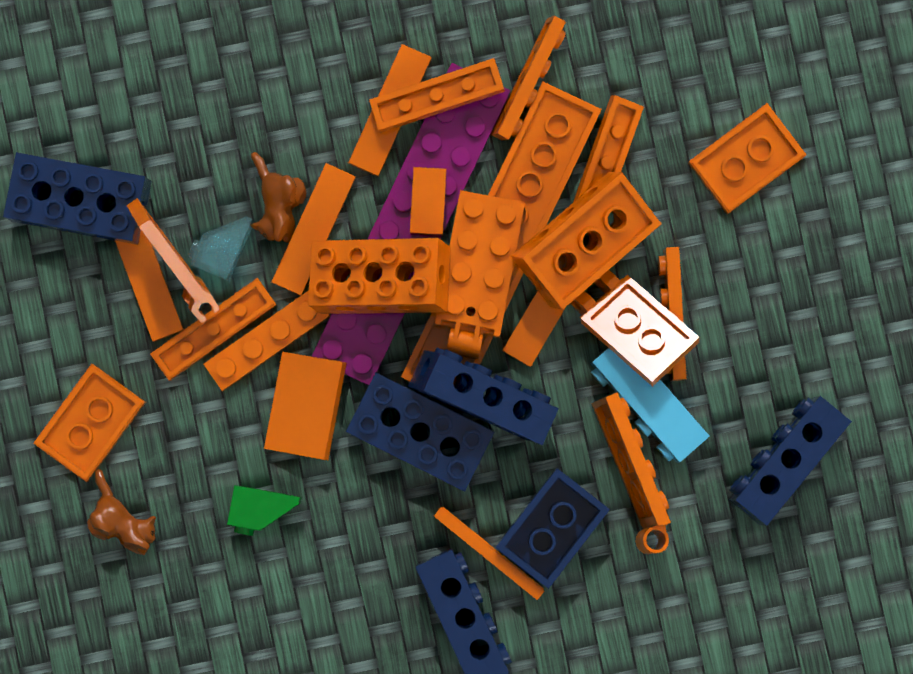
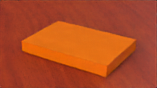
M766 103L691 159L688 164L726 214H729L803 159L806 153L769 104Z
M282 352L264 449L329 460L347 363Z
M92 363L33 444L85 482H88L146 402Z

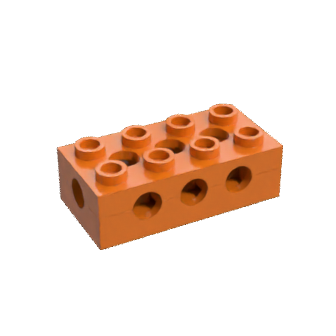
M608 172L511 255V257L550 307L563 310L658 228L661 222L622 172ZM612 212L614 220L613 223L609 225L608 216ZM588 233L589 243L584 247L583 238ZM563 254L565 263L560 269L558 259Z
M439 238L312 241L308 306L321 314L447 312L451 247ZM414 272L413 277L408 280L409 275ZM382 273L380 279L377 280L378 275Z

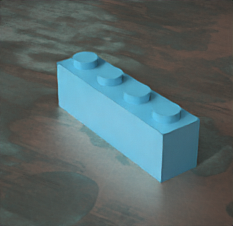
M609 348L591 363L595 368L591 371V374L603 387L609 384L615 392H618L620 398L623 397L626 400L629 408L638 418L634 423L645 436L648 437L652 434L660 444L656 448L668 462L672 459L677 463L681 462L710 437L661 380L652 387Z

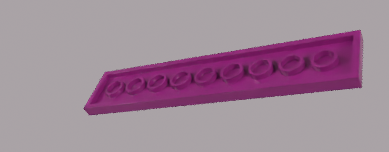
M451 63L447 73L462 69V67ZM504 87L505 92L424 119L368 239H441L442 236L410 234L413 167L447 169L444 233L458 204L460 190L464 191L511 90ZM414 272L409 275L408 280L413 277ZM382 273L378 275L377 280L380 279ZM405 313L331 314L311 357L347 363L345 375L369 385L375 373L378 372Z

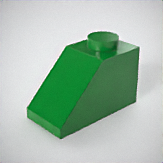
M234 485L227 525L235 526V533L253 536L254 530L260 531L265 529L301 504L302 497Z

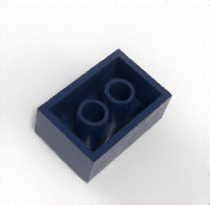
M555 468L495 548L549 589L610 509L558 468Z

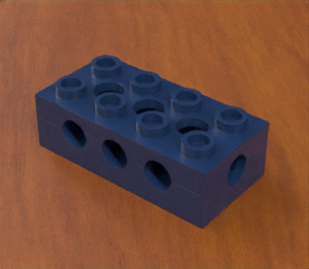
M16 152L3 217L12 222L138 245L141 229L127 205L138 198L146 209L152 181L146 176ZM46 186H51L52 192L50 197L41 201L40 193L42 189ZM78 192H83V202L73 207V196ZM110 198H115V208L111 212L105 213V202Z
M437 347L435 352L424 350L408 385L409 387L522 439L543 445L559 409L549 404L550 397L526 388L520 391L522 384L507 377L495 375L492 378L490 377L493 372L492 370L468 361L462 364L463 357L449 350Z
M375 373L346 430L347 433L464 492L495 433L378 373ZM389 408H394L400 413V421L393 427L385 426L382 422V414ZM417 423H424L430 428V436L423 442H417L411 436V429ZM454 438L459 442L460 450L457 455L447 457L442 454L440 445L444 439Z
M821 396L808 397L806 400L802 399L791 413L795 416L792 422L786 425L782 424L771 437L774 444L769 450H761L751 461L750 465L753 469L748 476H739L729 489L733 494L728 500L759 525L767 526L852 422ZM805 425H808L813 432L809 442L802 435ZM785 450L792 456V462L787 468L781 462V455ZM764 476H767L771 481V489L766 494L760 488V481Z
M451 548L415 566L464 673L508 674L507 665L512 663L503 642L498 645L496 644L493 634L498 632L490 613L483 614L478 605L484 601L476 583L469 584L464 573L469 571V568L462 553L455 554ZM445 579H457L461 584L460 590L453 595L446 594L441 587ZM463 608H467L473 611L475 617L470 624L463 625L456 620V613ZM477 639H482L489 644V647L484 654L476 655L470 650L471 643Z

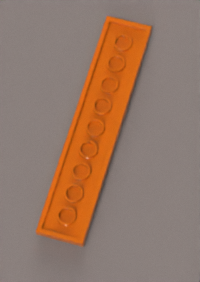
M543 81L488 194L489 196L525 202L516 251L547 225L602 110ZM515 261L505 311L524 274ZM468 309L466 311V314L468 316H474L475 311L473 309ZM431 313L401 378L409 382L424 350L435 352L436 347L447 350L451 327L434 325L436 313ZM484 333L479 359L462 356L461 363L465 364L468 361L480 365L494 336Z

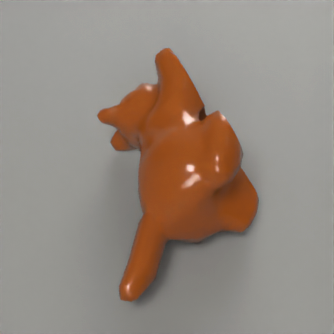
M253 152L251 153V158L262 180L261 191L264 201V215L260 221L252 223L251 228L258 230L268 241H281L283 239L284 242L289 243L295 231V220L292 210L299 204L304 203L307 194L305 185L298 177L292 178L289 175L269 172L264 159L258 153Z
M97 469L95 472V482L102 496L87 521L89 531L93 536L102 540L117 537L128 550L145 555L150 547L149 544L155 540L154 523L156 517L151 516L148 519H136L125 506L114 497L102 470Z

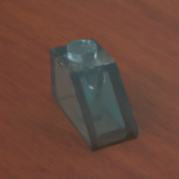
M243 217L204 233L200 241L195 239L188 254V258L192 259L190 265L193 268L230 282L251 233V224L255 223L253 219Z

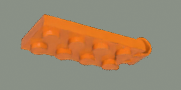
M460 190L450 240L447 312H437L434 324L436 326L451 327L447 350L460 356L479 359L483 334H491L494 337L500 338L514 265L511 255L517 249L525 202ZM468 309H473L475 311V315L468 316L466 314V311Z
M618 392L591 404L640 524L644 528L636 536V546L644 554L661 553L669 544V537L665 525L671 523L666 512L669 509L668 501L664 493L657 490L653 480L656 478L655 469L650 460H645L641 451L643 447L641 435L636 428L632 429L628 419L631 415L626 400L623 397L620 398ZM649 532H653L657 536L658 544L655 549H651L647 544L646 539Z

